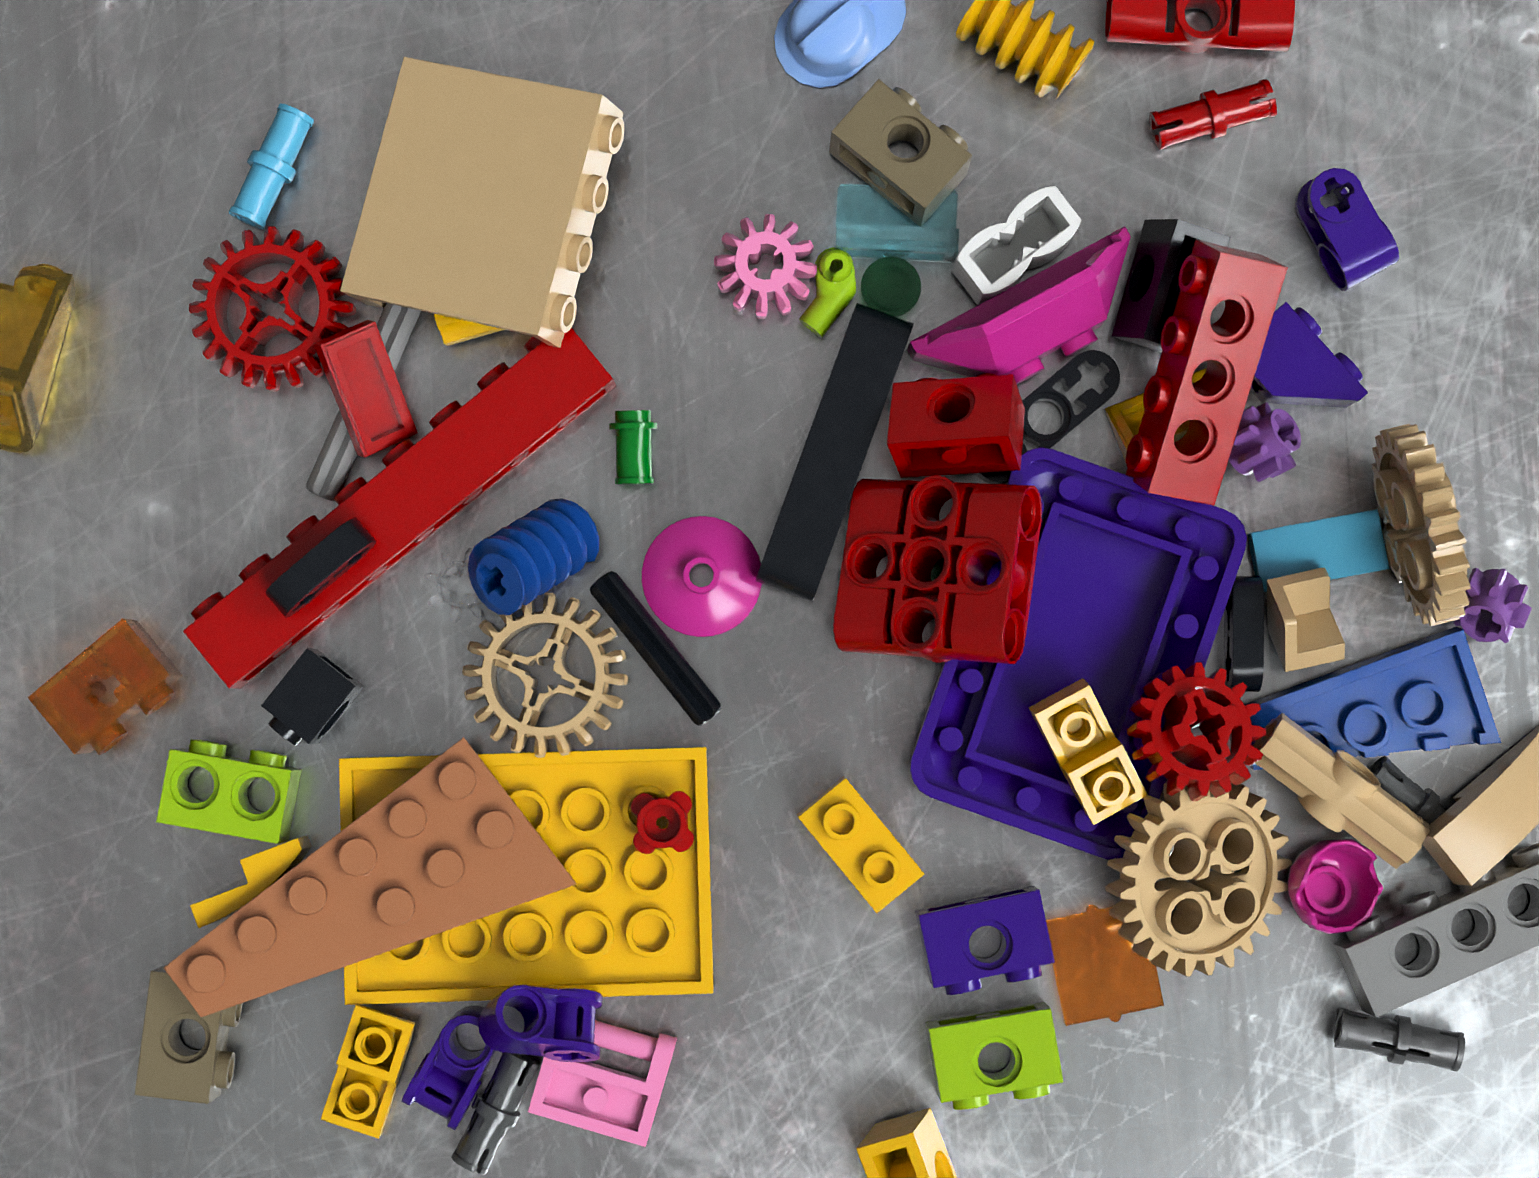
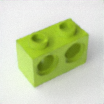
M190 739L189 749L169 750L157 823L275 844L289 841L302 769L286 767L287 755L251 749L249 760L225 756L226 744L198 739ZM197 767H203L208 770L214 779L213 793L204 802L195 799L188 789L189 776ZM258 777L269 781L275 791L274 803L266 812L257 811L248 801V788Z

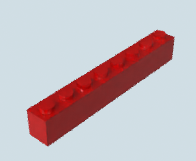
M572 328L567 333H564L561 348L549 346L535 337L529 339L524 345L528 354L510 368L503 362L490 370L476 384L481 391L462 406L456 400L440 410L429 422L433 428L431 432L416 444L411 439L398 444L382 459V463L386 466L385 469L368 482L363 477H359L348 484L334 498L339 506L321 520L316 515L305 519L286 536L291 543L273 559L268 553L255 559L238 575L243 581L242 584L225 597L221 592L211 595L191 612L195 621L184 629L183 632L228 688L241 689L616 387L614 379ZM352 518H357L376 540L374 547L305 607L290 617L285 618L265 593L266 590L284 572L339 526Z

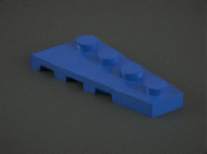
M1459 627L1450 628L1247 703H1259L1261 707L1259 712L1250 717L1252 725L1265 728L1272 719L1277 718L1283 713L1333 752L1339 749L1351 754L1353 757L1387 756L1389 753L1420 749L1424 751L1450 749V746L1474 743L1479 745L1501 743L1464 630ZM1254 763L1251 766H1248L1253 770L1263 769L1256 765V763Z

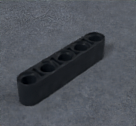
M859 303L856 304L759 568L756 582L813 602L914 323Z

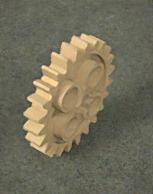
M1406 424L1381 430L1380 435L1375 436L1377 446L1372 448L1376 463L1372 464L1374 472L1373 489L1379 505L1376 509H1378L1379 516L1384 524L1382 533L1391 569L1396 576L1398 584H1404L1406 602L1412 601L1414 615H1420L1423 624L1429 623V626L1459 620V617L1465 616L1464 607L1469 606L1465 590L1470 589V583L1467 578V568H1470L1462 546L1466 544V538L1459 531L1457 523L1461 517L1460 512L1456 509L1454 491L1445 473L1444 464H1437L1434 444L1428 445L1426 432H1419L1417 424Z
M1164 783L1165 801L1146 795L1144 802L1148 814L1144 818L1131 813L1127 816L1130 825L1135 830L1132 836H1115L1114 841L1125 852L1123 858H1114L1107 861V866L1120 872V879L1106 885L1105 891L1121 898V901L1109 910V915L1124 922L1118 931V935L1134 943L1132 951L1149 960L1151 964L1168 972L1172 969L1188 977L1191 976L1194 969L1209 976L1213 975L1215 961L1228 968L1234 967L1235 948L1251 955L1254 949L1250 936L1254 932L1263 936H1269V928L1263 919L1266 913L1281 915L1283 910L1272 899L1274 893L1288 891V884L1277 879L1278 872L1292 865V860L1278 855L1276 851L1282 848L1289 839L1288 836L1273 831L1280 820L1279 815L1264 810L1267 800L1250 793L1247 786L1241 784L1236 786L1231 783L1232 791L1218 798H1215L1209 791L1206 797L1198 801H1191L1187 786L1177 794L1170 796L1166 794L1167 783ZM1174 845V850L1171 856L1169 857L1170 851ZM1162 878L1166 879V880H1162V881L1156 882L1158 879H1162Z

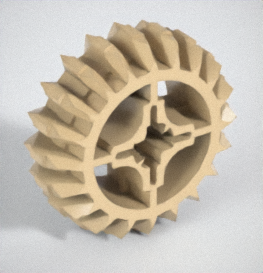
M546 593L543 599V611L536 612L534 601H531L527 605H522L523 615L516 618L514 613L511 615H499L506 624L500 630L493 623L483 620L479 628L493 639L488 647L474 641H470L467 650L471 653L484 656L482 666L465 665L462 670V674L465 676L481 677L482 687L470 688L464 692L466 700H478L485 697L488 703L487 706L474 714L476 722L488 721L495 715L500 721L491 730L490 738L494 741H499L507 734L509 729L515 731L516 734L511 742V751L515 753L523 751L528 737L535 738L534 753L537 758L545 757L546 752H548V739L553 738L556 740L560 755H568L571 751L568 735L574 732L584 746L591 745L594 740L585 725L592 720L599 728L608 730L612 722L608 717L599 712L600 708L604 703L611 708L621 709L624 703L621 698L607 694L609 684L619 686L628 684L627 675L621 673L610 674L609 664L620 663L626 660L625 651L614 650L606 653L603 645L613 641L617 636L615 629L610 627L595 635L591 629L601 618V614L597 610L593 609L588 612L580 622L575 619L580 609V600L571 597L567 601L562 614L556 612V594ZM538 625H555L551 637L547 639L543 649L536 655L525 657L505 650L508 643L522 631ZM573 632L585 642L592 654L596 672L595 684L576 677L567 668L566 655L569 649L568 643ZM556 649L553 660H555L553 671L562 675L561 679L573 683L575 687L570 688L559 684L557 688H554L552 685H548V692L539 693L534 705L539 692L537 690L538 679L531 676V672L519 668L517 663L520 662L528 666H534L537 662L539 665L544 666L543 658H552ZM498 667L514 673L524 683L525 695L519 718L510 711L500 695L497 684ZM564 693L588 701L581 712L565 723L552 727L536 726L541 712H544L547 703L555 695Z

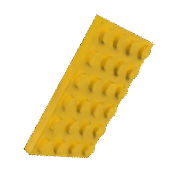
M707 747L570 751L568 755L564 756L560 755L559 751L546 752L544 758H537L534 752L478 754L577 884L344 967L345 1005L493 1000L503 991L514 985L551 989H586L598 992L603 997L714 993ZM440 755L339 758L341 831ZM675 791L686 793L692 801V808L687 813L688 829L694 834L692 846L684 852H677L672 847L656 848L651 854L639 852L633 844V837L638 832L637 816L631 810L634 798L641 793H649L654 798L669 797ZM662 816L657 819V826L663 829L668 826L669 821L666 817Z

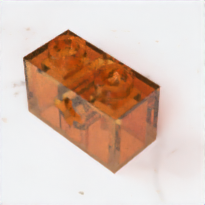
M123 618L27 698L74 754H90L95 750L98 755H102L126 737L128 731L123 725L141 710L146 716H149L164 706L175 695L174 690L170 686L183 675L137 620ZM103 680L119 681L121 683L114 690V695L118 699L117 702H102L100 700L107 691L102 683Z

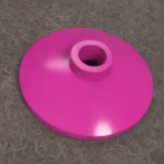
M690 517L668 526L651 543L642 566V587L651 610L668 627L689 636H715L739 625L753 610L762 583L756 582L761 562L752 542L736 526L714 517ZM698 564H706L713 570V580L705 587H697L690 581V571Z

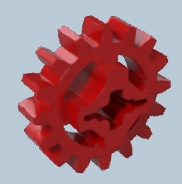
M1196 662L1188 667L1185 674L1178 665L1173 666L1162 674V680L1156 677L1147 683L1142 689L1148 698L1141 697L1130 708L1133 713L1142 718V721L1136 722L1127 728V735L1141 738L1143 744L1142 747L1132 754L1134 760H1144L1147 758L1150 760L1152 767L1147 772V780L1150 782L1162 775L1168 779L1166 794L1170 796L1177 794L1187 786L1191 801H1198L1206 797L1209 791L1215 798H1218L1232 791L1231 783L1237 786L1251 777L1245 765L1251 766L1262 759L1263 753L1252 746L1251 743L1265 736L1266 729L1252 725L1250 717L1261 710L1259 703L1244 705L1240 698L1245 693L1247 685L1242 682L1230 689L1225 685L1227 670L1219 668L1207 678L1203 664L1200 662ZM1164 712L1167 720L1161 732V718ZM1199 727L1202 735L1194 736L1191 729ZM1230 734H1231V736H1232V741H1231V748H1230V750H1229L1228 745H1227V742H1228L1229 737H1230Z

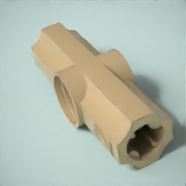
M1283 713L1266 725V735L1256 740L1253 745L1263 753L1262 759L1256 762V765L1263 768L1275 777L1276 780L1295 792L1304 809L1317 821L1335 832L1345 830L1395 869L1404 863H1408L1421 849L1426 836L1430 832L1429 823L1411 811L1404 803L1382 789L1377 777L1363 763L1343 750L1338 749L1336 752H1333Z

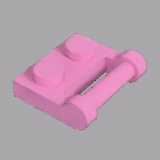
M595 1020L594 1044L651 1062L647 1079L591 1062H562L544 1057L528 1113L646 1147L677 1037L660 1033L659 1038H655Z

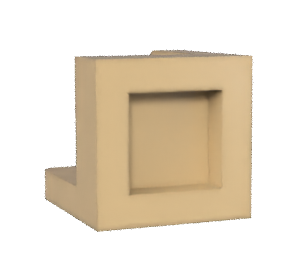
M1325 568L1267 580V629L1285 672L1345 659V642L1330 610V577Z

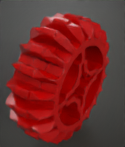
M268 226L266 228L263 244L259 243L258 238L251 230H244L242 232V241L245 248L238 251L232 243L225 240L220 244V247L228 259L222 265L213 258L207 257L204 259L203 265L214 274L211 282L204 279H195L193 281L192 287L203 295H207L206 301L190 303L189 312L194 316L208 318V320L197 324L192 329L193 335L199 340L214 338L203 350L205 358L215 361L224 357L220 373L228 378L233 377L242 369L241 383L252 389L256 386L262 373L266 389L271 392L279 391L282 373L286 374L291 386L300 388L303 386L304 380L301 368L306 366L318 378L325 374L322 365L317 360L318 354L313 343L349 328L342 323H338V317H350L356 314V306L353 303L337 300V298L346 295L340 291L343 278L331 280L339 273L342 264L336 257L321 261L324 256L325 246L318 240H314L303 249L304 235L298 230H291L283 245L280 231L275 226ZM285 263L292 265L287 273L280 271L272 281L264 284L254 283L244 277L250 271L266 264ZM309 276L315 282L319 295V313L314 327L303 320L299 312V302L306 291L302 285ZM232 292L240 296L246 306V316L239 327L243 333L236 342L230 332L227 319V308ZM255 293L265 301L269 299L274 303H279L285 308L284 313L295 324L290 325L281 318L276 319L273 316H267L261 310L262 305L253 299L251 295ZM280 334H289L302 341L299 346L284 354L276 356L253 355L259 344L265 347L273 337Z

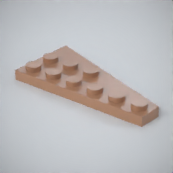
M463 737L166 965L164 970L202 1018L568 888L577 883Z

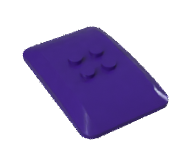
M1039 447L1028 450L1022 455L1021 470L1011 471L1007 484L1035 486L1039 491L1042 502V520L1026 639L1022 655L1015 664L950 660L943 663L911 757L909 770L912 781L919 791L933 799L1107 860L1123 858L1125 850L1114 841L1115 836H1132L1135 830L1130 825L1127 816L1131 813L1144 818L1148 814L1144 798L1093 825L1053 756L1029 707L1083 678L1090 685L1115 737L1123 744L1147 794L1160 799L1167 778L1162 775L1149 782L1146 775L1152 767L1148 758L1134 760L1132 754L1142 747L1143 744L1141 738L1127 735V728L1136 722L1142 721V718L1133 713L1130 708L1141 697L1148 698L1142 688L1156 677L1162 680V674L1171 667L1178 665L1184 674L1186 669L1196 662L1202 663L1205 668L1246 549L1247 535L1244 525L1239 518L1225 509L1148 493L1133 482L1134 477L1054 449ZM1001 561L993 564L989 569L987 585L998 578L1001 571ZM1164 712L1161 718V732L1167 720Z

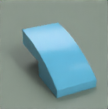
M1378 509L1247 534L1254 574L1261 577L1264 592H1267L1268 579L1318 568H1325L1330 580L1389 569Z

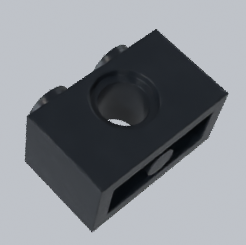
M1179 219L1145 220L1112 337L1162 352V330L1167 319L1174 314L1180 294V270L1185 259L1191 255L1195 240L1228 247L1231 237Z

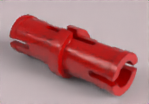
M1267 79L1259 80L1258 83L1217 94L1215 90L1201 93L1197 101L1162 111L1150 112L1149 122L1151 131L1173 124L1177 126L1160 131L1158 135L1153 136L1156 146L1159 150H1163L1168 146L1207 134L1211 139L1226 135L1228 128L1267 117H1276L1277 104L1275 98L1250 104L1252 101L1266 98L1267 94L1273 93L1270 82Z

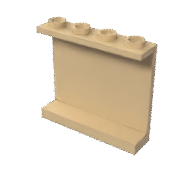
M404 57L340 291L366 305L384 309L386 303L531 335L549 346L561 348L564 333H567L572 328L575 321L577 303L574 296L580 274L587 270L592 258L593 244L590 236L596 214L604 209L607 202L609 186L606 177L612 154H616L619 151L623 142V112L601 94Z

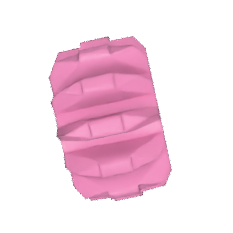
M773 214L765 215L763 220L764 231L756 232L753 222L749 218H744L740 221V227L745 240L742 241L730 233H725L722 237V244L734 255L722 254L714 258V267L716 269L732 272L718 281V289L721 293H729L741 288L733 301V308L739 312L746 308L751 298L757 300L756 317L758 319L766 318L768 313L767 301L775 300L778 311L782 315H787L791 312L790 301L786 296L787 292L801 300H806L809 296V289L797 278L809 279L815 277L817 265L811 262L799 261L812 253L814 246L811 240H803L793 245L790 244L798 232V225L792 221L784 227L780 234L774 233L775 216ZM761 254L773 255V264L777 265L781 262L783 266L782 269L772 270L770 279L758 278L757 268L751 271L748 268L749 264H759Z

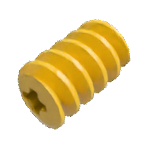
M974 0L958 25L956 38L960 41H965L979 32L975 47L976 53L985 55L998 46L999 49L995 60L997 68L1004 69L1018 60L1015 81L1019 84L1024 83L1037 74L1038 79L1034 94L1040 98L1056 88L1058 89L1057 99L1092 51L1095 41L1088 38L1075 48L1072 47L1070 44L1075 26L1070 23L1054 34L1051 32L1055 16L1054 11L1050 9L1036 20L1031 17L1035 0H1023L1016 6L1011 3L1012 0Z

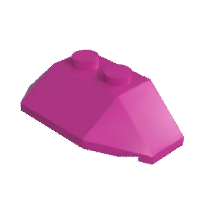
M1125 226L1116 230L1110 235L910 341L907 351L911 359L967 377H976L985 373L995 375L1013 374L1016 384H1019L1044 370L1045 367L1040 359L1062 349L1064 355L1069 357L1098 340L1094 330L1098 329L1107 319L1131 238Z

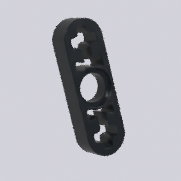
M1097 350L1084 351L1070 360L1022 400L1025 408L1023 437L1028 442L1036 445L1037 448H1052L1116 393L1120 384V371L1116 362L1108 354ZM1084 365L1089 370L1099 366L1106 374L1100 381L1104 392L1099 394L1093 388L1085 391L1074 401L1076 405L1083 408L1080 414L1075 415L1070 401L1062 393L1053 389V386L1061 382L1066 393L1082 378V374L1078 370L1079 366ZM1049 401L1059 408L1062 415V423L1056 432L1044 435L1037 433L1031 428L1028 422V411L1034 403ZM1024 443L1022 445V455L1027 452ZM1011 471L976 473V475L983 481L991 484L1007 483Z

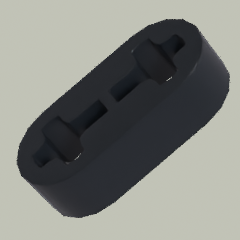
M352 518L339 526L271 584L265 593L285 618L290 617L315 599L362 559L374 547L376 540L357 518Z
M1236 576L1224 610V669L1227 670L1225 685L1231 689L1235 685L1244 682L1247 685L1245 692H1259L1263 682L1264 589L1260 576Z

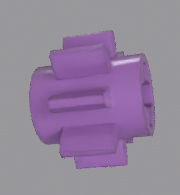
M1266 402L1256 408L1253 405L1243 411L1229 462L1243 475H1249L1254 472L1258 482L1268 477L1274 478L1294 468L1296 463L1290 453L1298 450L1301 445V435L1296 422L1282 409L1271 411L1269 404Z
M1474 568L1468 579L1470 589L1465 590L1469 606L1464 607L1465 616L1459 617L1460 619L1455 620L1454 624L1461 626L1467 635L1478 642H1493L1500 639L1507 643L1511 638L1514 628L1525 627L1532 610L1529 605L1522 603L1528 586L1520 584L1505 569H1489L1482 572L1478 568Z

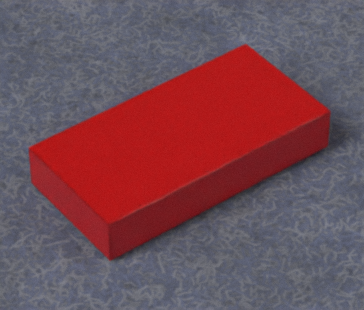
M365 320L313 343L358 456L368 457L418 433L375 321Z

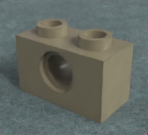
M878 79L831 131L829 153L919 227H922L967 176L972 154L967 151L968 145L955 130L946 125L937 127L921 114L922 109L919 103L907 91L899 87H895L892 90ZM904 140L914 144L919 153L912 158H900L895 156L888 146L895 141Z
M166 965L161 966L150 972L134 1095L209 1104L221 1096L222 1088H230L234 1074L235 1053L227 1051L229 1028L238 1026L243 1003L201 1018L164 970ZM184 1019L195 1020L203 1027L206 1038L201 1050L190 1049L182 1043L179 1036V1028Z

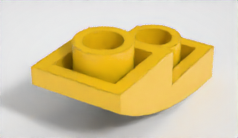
M1083 678L1029 707L1053 756L1093 825L1148 795L1123 744L1115 737L1090 685Z
M360 1004L355 1005L336 1062L338 1068L320 1120L378 1139L381 1137L406 1060L415 1027L414 1022Z

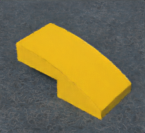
M308 835L241 859L240 863L246 876L247 884L190 905L198 929L234 914L297 866L312 847Z

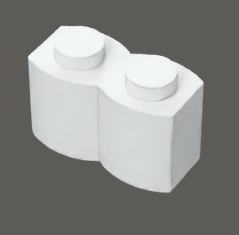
M1056 186L1039 189L1017 204L1006 223L992 225L973 236L961 250L952 272L975 303L980 305L1017 285L1026 269L1042 266L1057 257L1068 245L1082 220Z

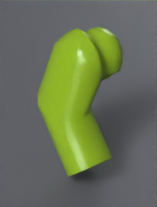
M831 247L819 254L815 265H817V273L815 275L816 297L799 318V321L807 329L820 338H823L856 294L854 264L851 256L841 248Z

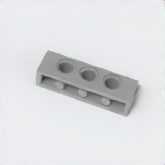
M1539 843L1515 852L1512 855L1514 864L1494 873L1490 869L1472 886L1458 885V889L1440 897H1437L1435 891H1428L1414 896L1401 904L1403 913L1383 922L1379 915L1371 916L1361 925L1354 928L1353 931L1346 932L1347 938L1333 943L1362 1011L1374 1017L1381 1016L1539 946ZM1523 884L1529 891L1530 905L1526 912L1518 917H1514L1508 908V896L1513 888ZM1469 909L1475 919V928L1469 938L1458 942L1452 934L1451 923L1458 912ZM1413 933L1419 941V955L1413 963L1401 966L1395 957L1396 944L1403 936Z

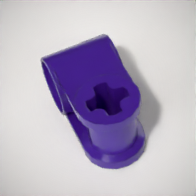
M1332 168L1323 171L1300 188L1295 199L1297 216L1316 247L1325 272L1341 291L1351 289L1399 261V250L1392 233L1379 218L1361 182L1353 173L1346 169ZM1333 192L1337 196L1338 203L1325 209L1321 204L1320 198Z
M514 985L503 991L483 1008L478 1020L479 1033L483 1041L490 1048L502 1053L543 1056L562 1062L595 1061L600 1058V1047L594 1044L596 1009L602 1006L603 995L586 989H551ZM504 1006L513 1007L521 1013L525 1025L523 1032L513 1031L507 1026L503 1018Z
M467 1006L457 1011L440 1032L430 1053L426 1054L401 1100V1102L409 1106L416 1102L446 1118L447 1127L455 1131L482 1083L480 1079L496 1051L486 1044L484 1049L471 1052L461 1047L456 1039L457 1026L466 1023L478 1026L480 1013L484 1008L481 1006Z

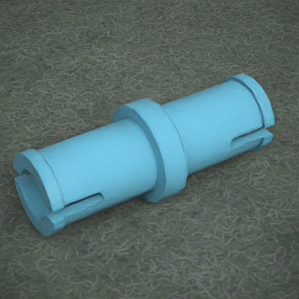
M279 104L277 114L259 151L252 150L247 163L251 168L234 205L229 210L231 216L247 225L264 230L266 220L284 183H291L296 174V170L292 166L309 129L314 124L313 118L292 106Z

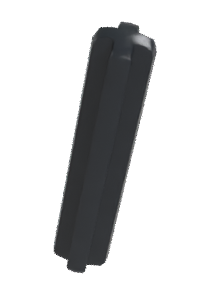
M610 571L595 581L590 587L593 597L694 724L698 726L704 725L717 715L721 710V703L619 575L614 571Z

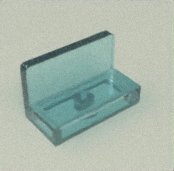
M841 184L837 191L835 249H841L847 252L851 258L954 263L959 245V229H956L958 194L954 190L924 225L919 227L871 186Z

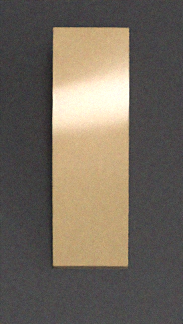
M1539 726L1453 798L1456 803L1429 825L1430 832L1422 845L1453 884L1467 886L1475 884L1539 824Z

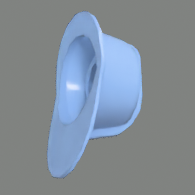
M794 0L778 20L774 35L776 56L785 72L801 84L816 88L837 86L854 76L887 48L900 33L906 15L905 0Z

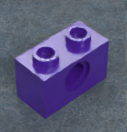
M1035 886L915 911L930 983L933 988L945 986L946 995L963 994L981 989V978L1004 973L1006 982L1033 979L1042 976V965L1055 963L1040 890ZM992 926L997 928L1001 934L1002 943L999 951L994 956L986 959L973 956L969 949L971 935L980 927Z

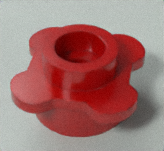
M675 791L669 797L654 798L649 793H641L636 796L631 804V810L637 816L638 832L633 837L635 848L643 854H651L656 848L672 847L677 852L688 850L694 842V834L688 829L687 815L692 808L691 798L682 791ZM662 816L666 817L669 821L668 826L663 829L657 826V819Z

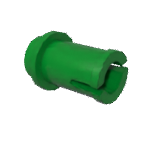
M651 410L615 411V423H609V430H615L617 478H615V484L654 483V477H652L651 429H657V423L651 422Z

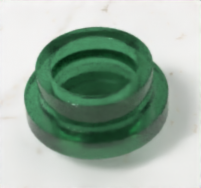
M884 257L876 260L866 269L861 280V295L866 306L895 317L905 315L912 310L921 293V280L918 272L909 262L898 257Z

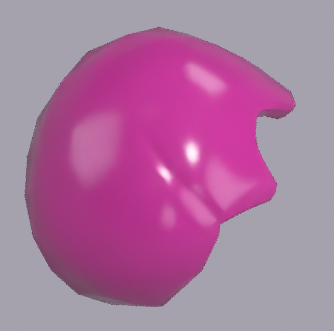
M1353 839L1318 841L1299 853L1290 867L1288 894L1292 906L1301 921L1310 928L1323 933L1333 934L1351 932L1369 919L1377 902V896L1383 890V885L1378 880L1374 868V861L1377 859L1375 853Z

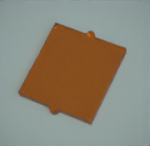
M1089 904L1085 912L1046 920L1055 963H1052L1065 1026L1103 1018H1109L1113 1022H1118L1122 1014L1164 1006L1156 966L1151 964L1149 960L1135 954L1132 951L1134 943L1118 935V931L1124 922L1109 915V910L1113 906L1099 909L1096 905Z

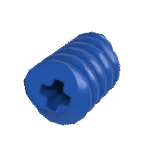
M563 498L551 499L537 509H533L522 518H518L507 527H503L474 546L469 556L468 573L475 593L484 605L499 615L513 614L522 608V605H527L536 599L538 595H543L552 589L554 585L557 586L569 576L582 570L585 563L595 561L599 553L600 540L596 525L588 512L575 502Z

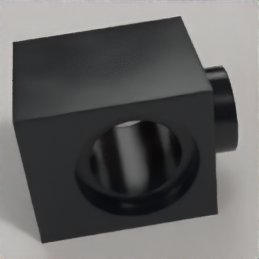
M307 648L261 706L273 715L268 725L290 743L297 746L303 739L308 744H319L364 686L318 649Z

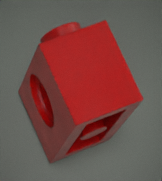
M985 373L976 377L952 379L921 378L917 381L893 383L887 446L900 477L1021 470L1025 408L1014 375Z

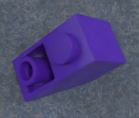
M1287 302L1274 311L1250 389L1261 403L1347 408L1360 401L1369 392L1359 383L1363 379V375L1355 363L1341 352L1334 355L1320 340L1319 336L1322 334V330L1307 311L1301 307L1293 310Z

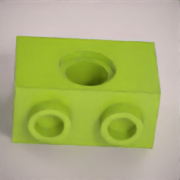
M1045 1002L925 1022L937 1095L941 1103L952 1101L953 1109L955 1110L972 1109L988 1105L990 1103L989 1095L1013 1091L1014 1099L1042 1097L1050 1094L1049 1085L1064 1082L1052 1011ZM994 1042L1007 1045L1010 1048L1011 1058L1005 1069L997 1073H988L979 1068L978 1057L986 1045Z

